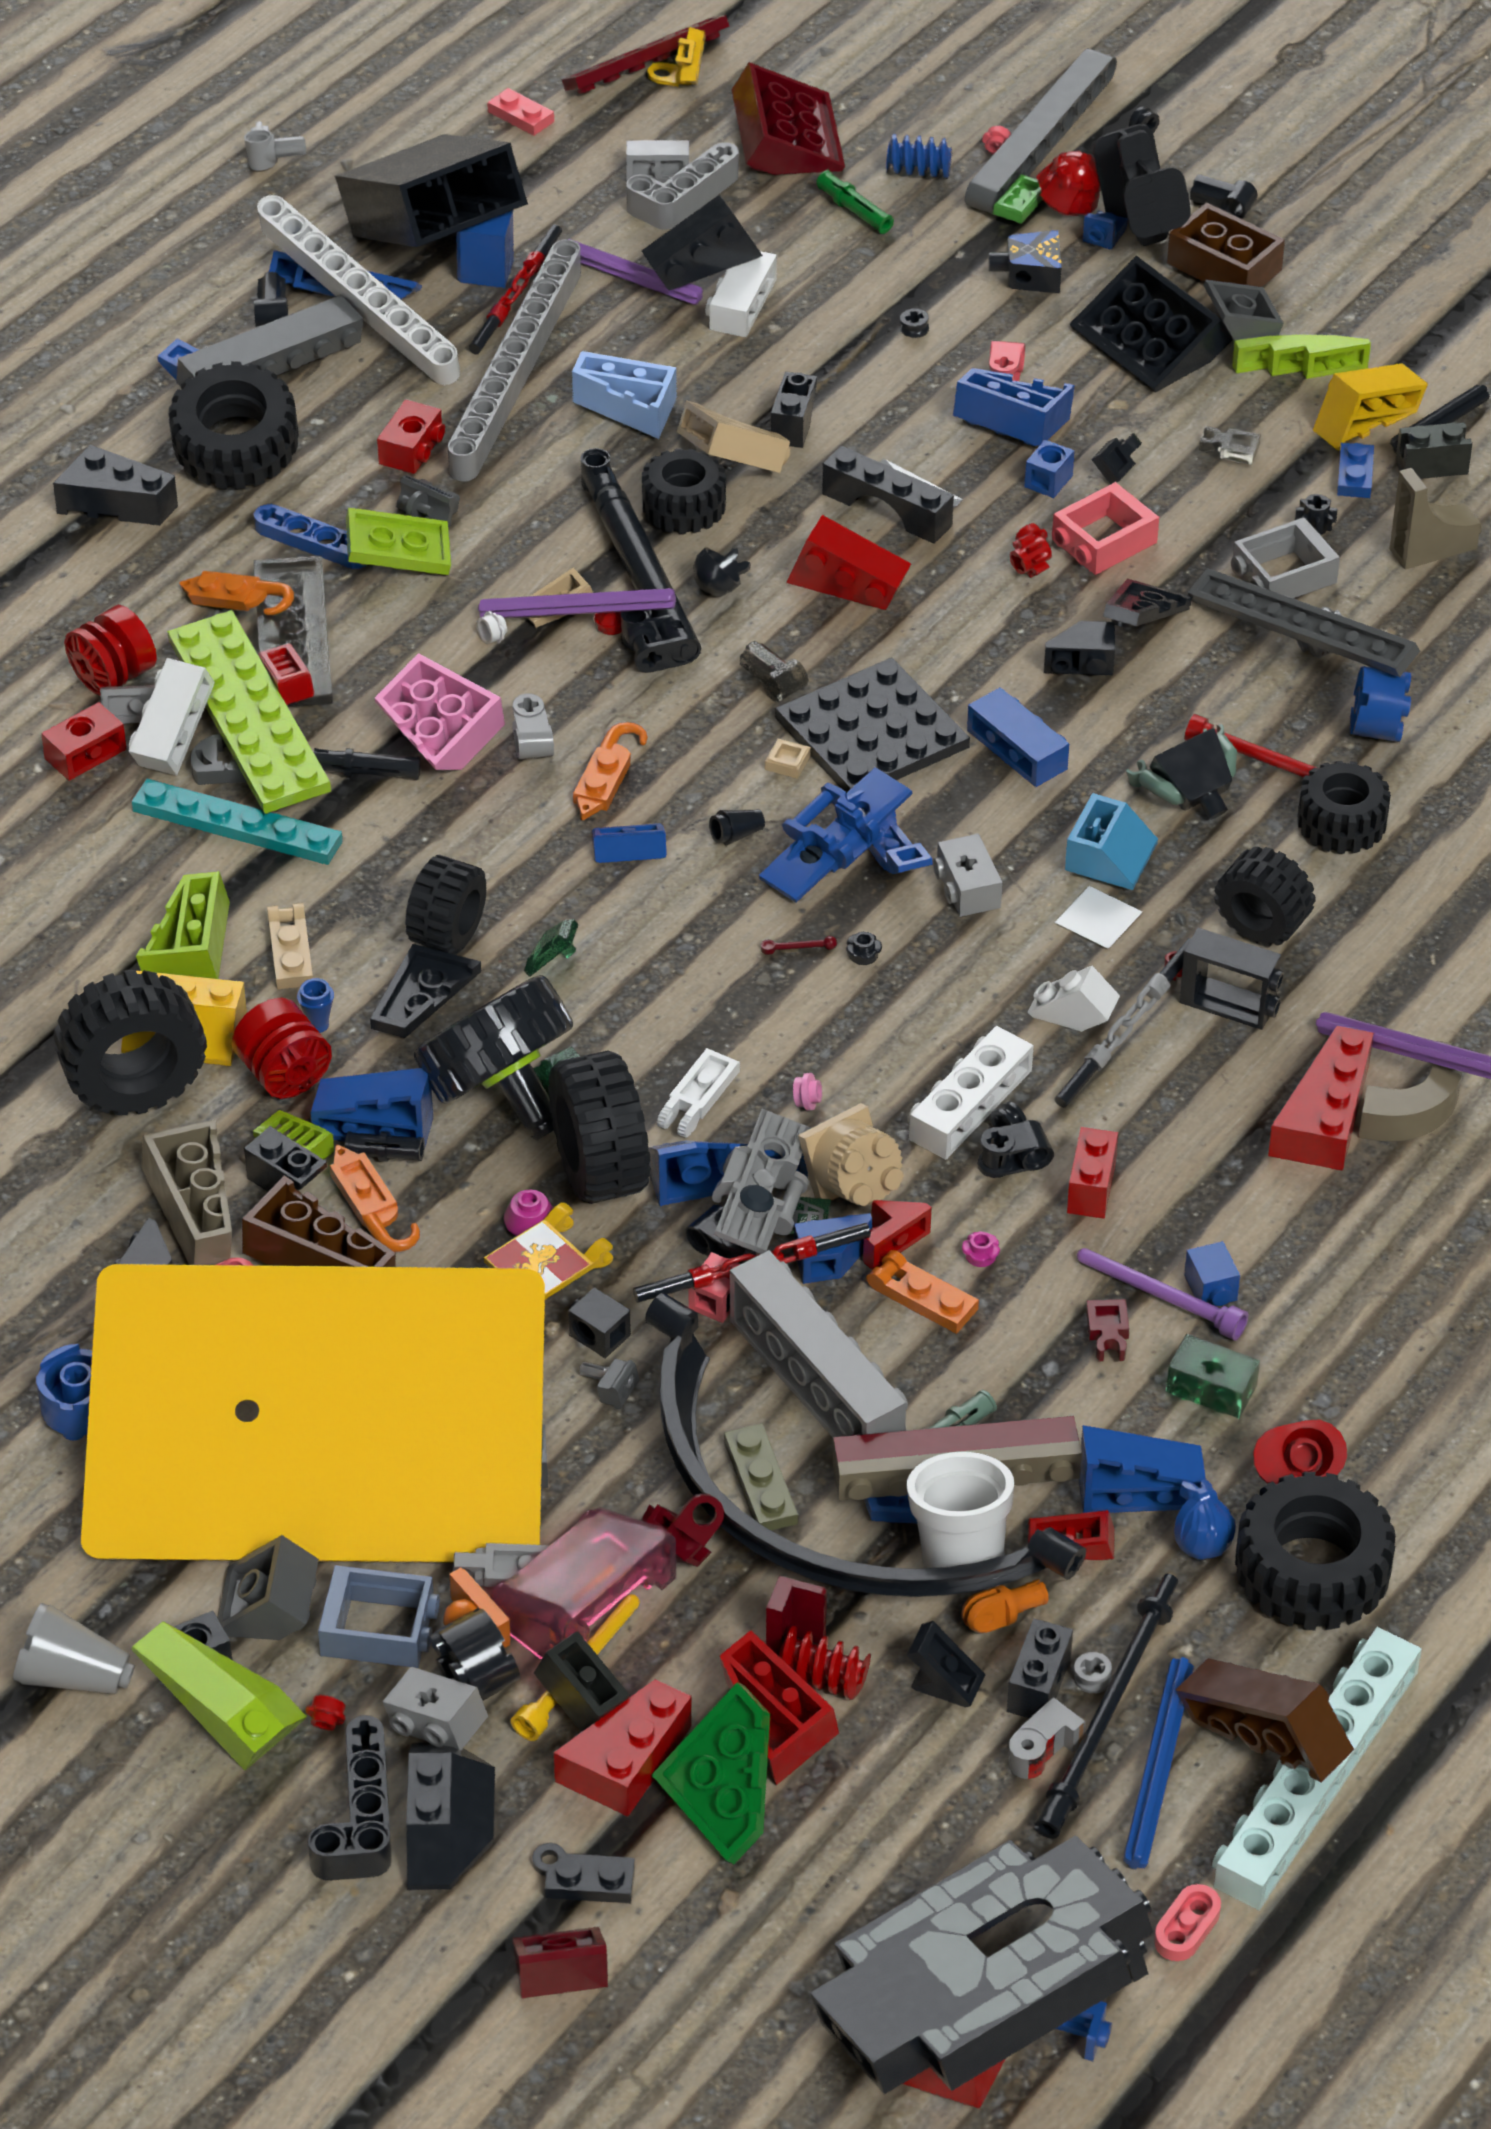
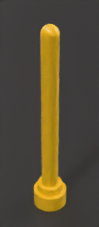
M627 1595L587 1641L597 1655L639 1607L640 1601L636 1595ZM548 1690L541 1695L536 1703L531 1702L528 1705H522L511 1718L513 1729L518 1735L528 1741H536L548 1727V1713L557 1704V1701Z

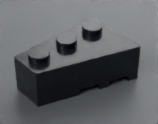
M720 194L641 250L669 291L763 256Z

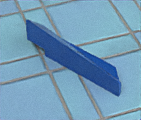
M274 250L269 272H277L279 276L285 278L286 284H293V287L336 297L288 254ZM368 271L401 300L411 293L422 289V285L417 282Z

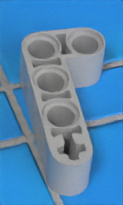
M718 143L664 183L646 175H636L629 178L626 184L628 213L655 228L662 230L672 229L736 182L739 164L738 148L731 143Z

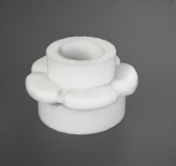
M487 611L483 617L477 620V630L480 638L486 644L495 641L499 644L504 640L507 633V624L501 615Z

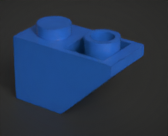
M871 1213L796 1223L794 1224V1240L809 1235L816 1237L867 1223L871 1230L872 1216ZM864 1239L817 1252V1256L797 1261L803 1284L842 1278L863 1254Z

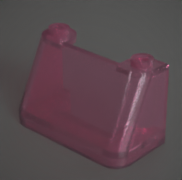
M603 1507L588 1510L581 1516L577 1524L507 1581L497 1584L490 1598L510 1619V1636L542 1660L548 1650L576 1631L580 1633L585 1641H588L590 1639L589 1626L639 1584L647 1590L653 1584L661 1590L671 1584L676 1579V1540L673 1535L660 1526Z

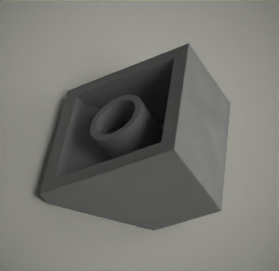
M1205 280L1204 287L1234 341L1279 335L1284 323L1264 287Z
M281 1535L229 1565L218 1614V1620L227 1636L281 1640L289 1634L301 1630L310 1618L309 1608L312 1592L317 1581L315 1576L319 1559Z

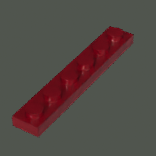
M726 15L710 17L563 78L561 80L565 91L577 90L578 94L595 89L594 83L603 80V83L612 82L621 78L620 72L628 69V72L632 73L645 68V62L653 59L654 62L665 60L671 57L670 51L679 48V38L687 39L689 27L704 31L706 35L705 41L715 39L721 36L720 30L730 27Z

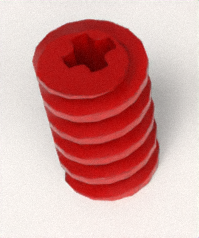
M792 1625L786 1634L779 1653V1657L804 1681L808 1683L812 1679L814 1688L823 1689L828 1684L829 1692L834 1695L839 1694L844 1689V1696L849 1700L857 1697L862 1690L871 1661V1653L864 1660L859 1659V1646L856 1645L848 1655H845L843 1641H838L833 1650H829L828 1636L825 1635L817 1645H814L813 1631L810 1630L799 1640L797 1639V1626Z

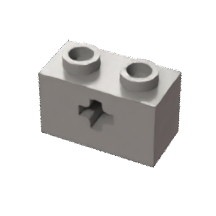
M974 834L938 842L937 858H933L934 873L937 879L943 880L946 899L949 904H954L959 916L962 917L1001 908L1002 880L980 835Z
M414 1667L409 1668L382 1701L389 1716L390 1725L397 1733L403 1736L410 1735L426 1740L437 1747L445 1745L462 1750L488 1717L477 1687Z

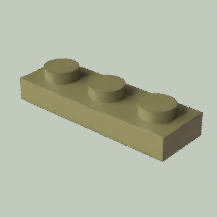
M763 1423L724 1432V1443L753 1519L771 1531L797 1525L798 1513Z

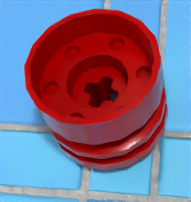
M120 604L96 616L94 622H86L80 628L67 633L64 640L66 655L77 677L90 691L101 696V687L123 686L127 683V679L132 680L155 667L157 661L155 645L144 623L133 611Z
M283 997L269 999L252 1008L240 1020L232 1036L233 1051L271 1096L280 1099L295 1097L308 1091L322 1078L328 1070L332 1059L330 1044L315 1026L311 1024L293 1000Z

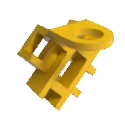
M689 27L687 39L679 38V48L676 56L677 64L654 63L648 68V78L655 83L679 87V85H697L706 36L704 31ZM656 70H666L670 72V75L660 77L654 74Z

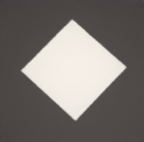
M1088 886L1055 923L1109 949L1138 918L1142 911Z

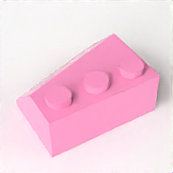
M419 653L375 697V703L435 770H462L505 725L501 697Z

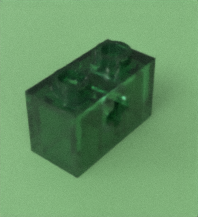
M1186 1334L1168 1366L1166 1392L1180 1399L1189 1400L1211 1408L1218 1413L1240 1419L1257 1387L1260 1360Z

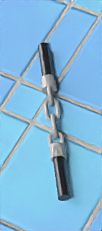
M1191 938L1185 941L1160 973L1153 975L1138 995L1137 1002L1111 1027L1107 1038L1101 1044H1096L1087 1054L1083 1065L1055 1097V1102L1059 1106L1066 1108L1094 1073L1100 1071L1110 1060L1111 1052L1115 1047L1121 1045L1131 1033L1133 1024L1146 1011H1149L1157 1000H1160L1170 988V982L1183 968L1184 951ZM1145 995L1151 998L1149 1003L1142 1000ZM1139 1008L1140 1010L1131 1019L1130 1017L1132 1016V1014ZM1121 1024L1127 1027L1120 1037L1113 1035Z

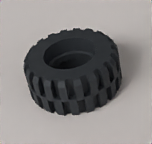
M231 361V365L217 363L213 364L212 369L206 370L203 368L197 371L193 379L189 377L181 384V389L174 393L172 404L169 406L168 416L173 450L179 464L184 467V470L194 478L198 476L200 482L209 486L211 483H214L220 489H227L228 486H236V490L246 489V485L254 484V486H258L265 482V478L270 477L272 479L281 472L280 467L285 468L291 462L292 455L298 447L299 432L293 394L289 392L287 384L282 379H277L275 373L268 369L262 371L261 366L249 363V366L242 365V362ZM229 417H248L259 422L254 428L240 434L226 435L209 430L216 422Z
M135 970L123 971V975L114 976L111 973L102 976L104 980L96 984L92 981L84 986L82 994H75L67 1003L69 1009H63L57 1020L59 1025H57L54 1031L55 1050L72 1092L78 1095L81 1102L90 1107L94 1106L95 1110L107 1114L112 1110L115 1115L128 1116V1112L135 1111L136 1114L147 1113L148 1108L157 1106L159 1109L168 1104V1099L173 1096L178 1098L185 1092L184 1086L187 1083L191 1085L198 1076L197 1069L202 1068L206 1057L204 1052L207 1048V1041L204 1029L187 992L182 986L176 985L175 981L164 975L158 977L157 973L143 970L142 974H137ZM145 1031L156 1032L147 1043L133 1051L122 1054L105 1053L112 1044L127 1035Z
M609 1050L558 1061L551 1068V1073L549 1074V1105L557 1148L574 1194L579 1200L592 1204L640 1193L649 1183L648 1177L651 1171L649 1166V1141L645 1129L644 1114L640 1106V1098L626 1062L622 1060L619 1054Z
M1303 1472L1302 1477L1294 1478L1293 1474L1281 1477L1278 1484L1272 1481L1262 1487L1259 1494L1253 1495L1246 1504V1510L1241 1514L1235 1554L1238 1582L1245 1588L1244 1593L1253 1604L1260 1603L1259 1610L1271 1618L1274 1615L1280 1617L1282 1624L1291 1627L1293 1623L1304 1625L1303 1630L1315 1631L1316 1626H1325L1326 1630L1340 1628L1342 1622H1346L1347 1625L1355 1623L1362 1619V1613L1365 1615L1371 1613L1378 1606L1379 1600L1384 1598L1388 1590L1396 1547V1535L1394 1526L1390 1523L1391 1517L1385 1507L1382 1505L1378 1506V1499L1368 1490L1362 1492L1360 1485L1350 1479L1344 1482L1338 1480V1475L1326 1473V1477L1315 1476V1472ZM1316 1538L1335 1544L1348 1557L1334 1563L1315 1564L1292 1556L1282 1546L1296 1539Z

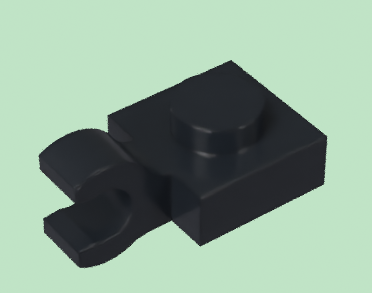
M1132 433L1126 440L1123 438L1118 440L1116 437L1108 441L1091 460L1109 484L1117 483L1136 464L1130 455L1142 443L1135 433Z

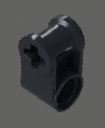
M1026 1120L1018 1124L992 1127L985 1130L980 1139L983 1152L979 1155L977 1165L980 1172L985 1176L1001 1178L1010 1174L1029 1170L1035 1171L1046 1167L1053 1160L1054 1151L1041 1124L1035 1120Z
M713 1205L685 1228L688 1242L696 1251L703 1255L709 1256L711 1252L724 1258H733L744 1254L757 1255L755 1251L714 1235L724 1209L720 1205ZM747 1260L741 1261V1262H737V1263H739V1264L741 1265V1264L745 1263Z

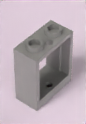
M1301 518L1235 541L1231 567L1235 575L1240 576L1245 582L1290 598H1296L1337 583L1340 557L1305 518ZM1293 552L1305 564V566L1271 577L1260 565Z

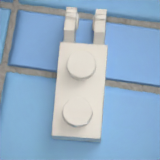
M706 1048L671 1092L670 1099L658 1115L657 1125L668 1129L675 1121L680 1109L686 1113L680 1120L677 1132L680 1136L689 1137L691 1132L696 1129L699 1119H703L740 1072V1062Z

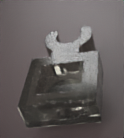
M1204 427L1203 438L1200 437L1199 450L1205 453L1218 451L1220 452L1221 459L1252 465L1260 446L1261 434L1229 428L1227 433H1221L1217 428Z

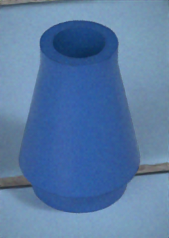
M308 979L302 983L297 993V999L304 1015L321 1033L329 1027L334 991L328 982L323 979Z

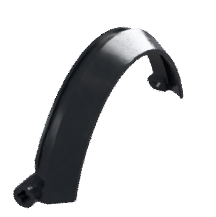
M660 1293L649 1305L645 1316L646 1323L671 1338L669 1345L664 1349L660 1409L666 1443L675 1466L693 1496L710 1494L722 1503L724 1519L721 1526L755 1553L787 1570L815 1581L857 1592L897 1597L946 1596L978 1591L1016 1581L1046 1568L1068 1580L1080 1569L1086 1556V1548L1051 1527L1043 1532L1037 1529L1026 1548L1008 1555L978 1563L921 1569L880 1567L846 1561L798 1545L765 1528L740 1510L719 1490L709 1477L701 1457L696 1429V1409L699 1389L710 1357L706 1356L693 1334L698 1329V1313L666 1293ZM701 1503L705 1511L714 1518V1506L710 1503Z

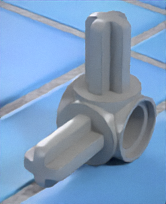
M256 122V127H252L251 131L244 136L248 166L252 170L272 168L277 162V157L306 154L304 137L275 139L274 134H271L269 131V127L263 126L262 122Z

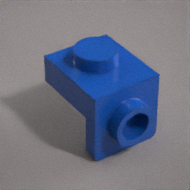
M1102 2001L1056 2028L1086 2037L1084 2059L1094 2061L1098 2047L1106 2048L1111 2033L1112 2022L1105 2021L1107 2003Z

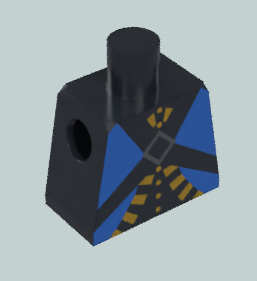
M1058 230L1010 235L1007 239V252H989V272H1007L1008 287L1011 289L1060 293L1061 256Z

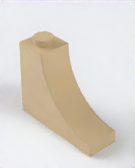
M686 400L677 433L709 455L778 473L781 472L782 466L787 463L790 456V441L778 433L736 421L711 411L698 403Z

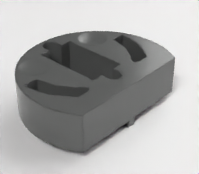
M220 733L200 741L191 753L192 776L198 785L247 782L235 760H230L229 765L228 763L223 765V761H218V752H223L224 747H227Z

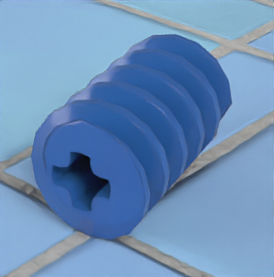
M893 133L888 143L886 173L891 165L895 174H899L903 166H905L907 175H912L915 167H917L919 175L924 176L929 168L931 176L936 178L940 169H942L944 178L948 179L951 168L952 146L951 148L948 147L946 138H942L939 146H935L933 137H930L927 144L923 145L921 136H917L914 144H911L909 135L906 134L902 143H898L897 135Z

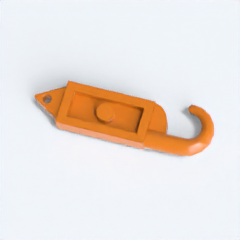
M203 571L200 576L179 582L182 590L188 594L193 605L249 611L250 608H254L262 603L268 595L282 596L283 599L278 605L264 609L265 615H276L287 610L294 600V591L289 585L282 582L261 580L260 577Z
M623 722L612 726L607 731L600 746L596 748L573 792V803L578 805L581 820L589 818L600 810H608L631 765V753L627 748L617 744L622 735L633 733L640 737V744L645 745L648 736L640 725Z
M337 1144L335 1147L334 1163L330 1165V1176L362 1226L367 1228L372 1237L394 1252H403L415 1246L420 1238V1229L416 1223L411 1224V1235L405 1239H393L386 1231L385 1227L391 1225L398 1217L397 1202L365 1152L357 1154Z

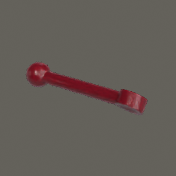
M827 936L824 940L775 943L773 940L767 939L762 941L761 951L763 954L770 955L775 950L825 947L828 950H832L837 946V940L833 936Z

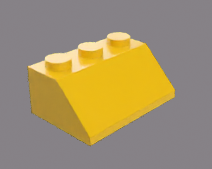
M136 971V972H137V974H142L143 971ZM157 973L158 977L164 975L175 981L176 985L182 986L187 992L204 1029L207 1041L204 1063L232 1066L235 1056L232 1048V1036L236 1026L247 1013L244 982ZM137 1032L123 1037L121 1053H127L143 1046L156 1032Z

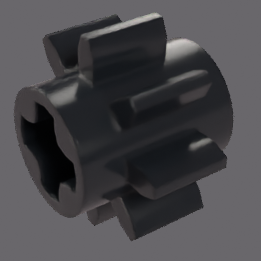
M1312 494L1306 499H1300V506L1295 509L1294 521L1305 518L1320 535H1323L1326 531H1332V525L1337 521L1338 508H1331V499H1328L1326 496Z

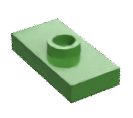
M1020 175L994 204L993 214L1022 224L1043 200L1040 196L1041 188L1037 179Z

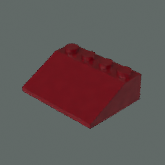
M748 62L731 90L746 165H749L756 171H765L773 175L819 173L826 170L830 172L843 171L845 163L829 92Z

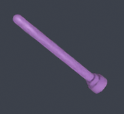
M1083 1248L1077 1253V1259L1080 1263L1214 1322V1327L1219 1329V1333L1232 1340H1237L1246 1327L1248 1312L1232 1305L1229 1308L1226 1306L1218 1308L1089 1249Z

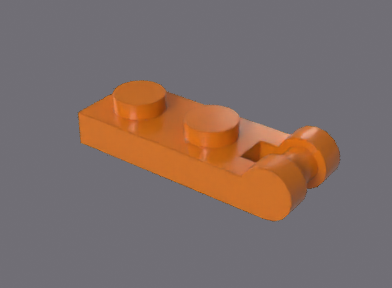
M896 1250L889 1251L883 1257L881 1267L873 1268L866 1277L868 1284L875 1291L955 1334L978 1311L979 1299L907 1262L906 1258ZM894 1275L901 1280L898 1282L892 1279V1276Z

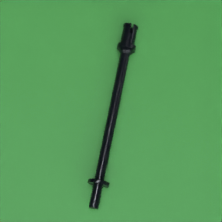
M1164 1574L1154 1595L1145 1596L1139 1600L1137 1610L1142 1619L1061 1782L1052 1783L1046 1791L1047 1801L1034 1823L1035 1830L1042 1836L1050 1839L1058 1838L1070 1811H1074L1077 1808L1080 1797L1076 1789L1157 1625H1165L1173 1618L1172 1608L1167 1604L1178 1584V1579L1174 1575Z

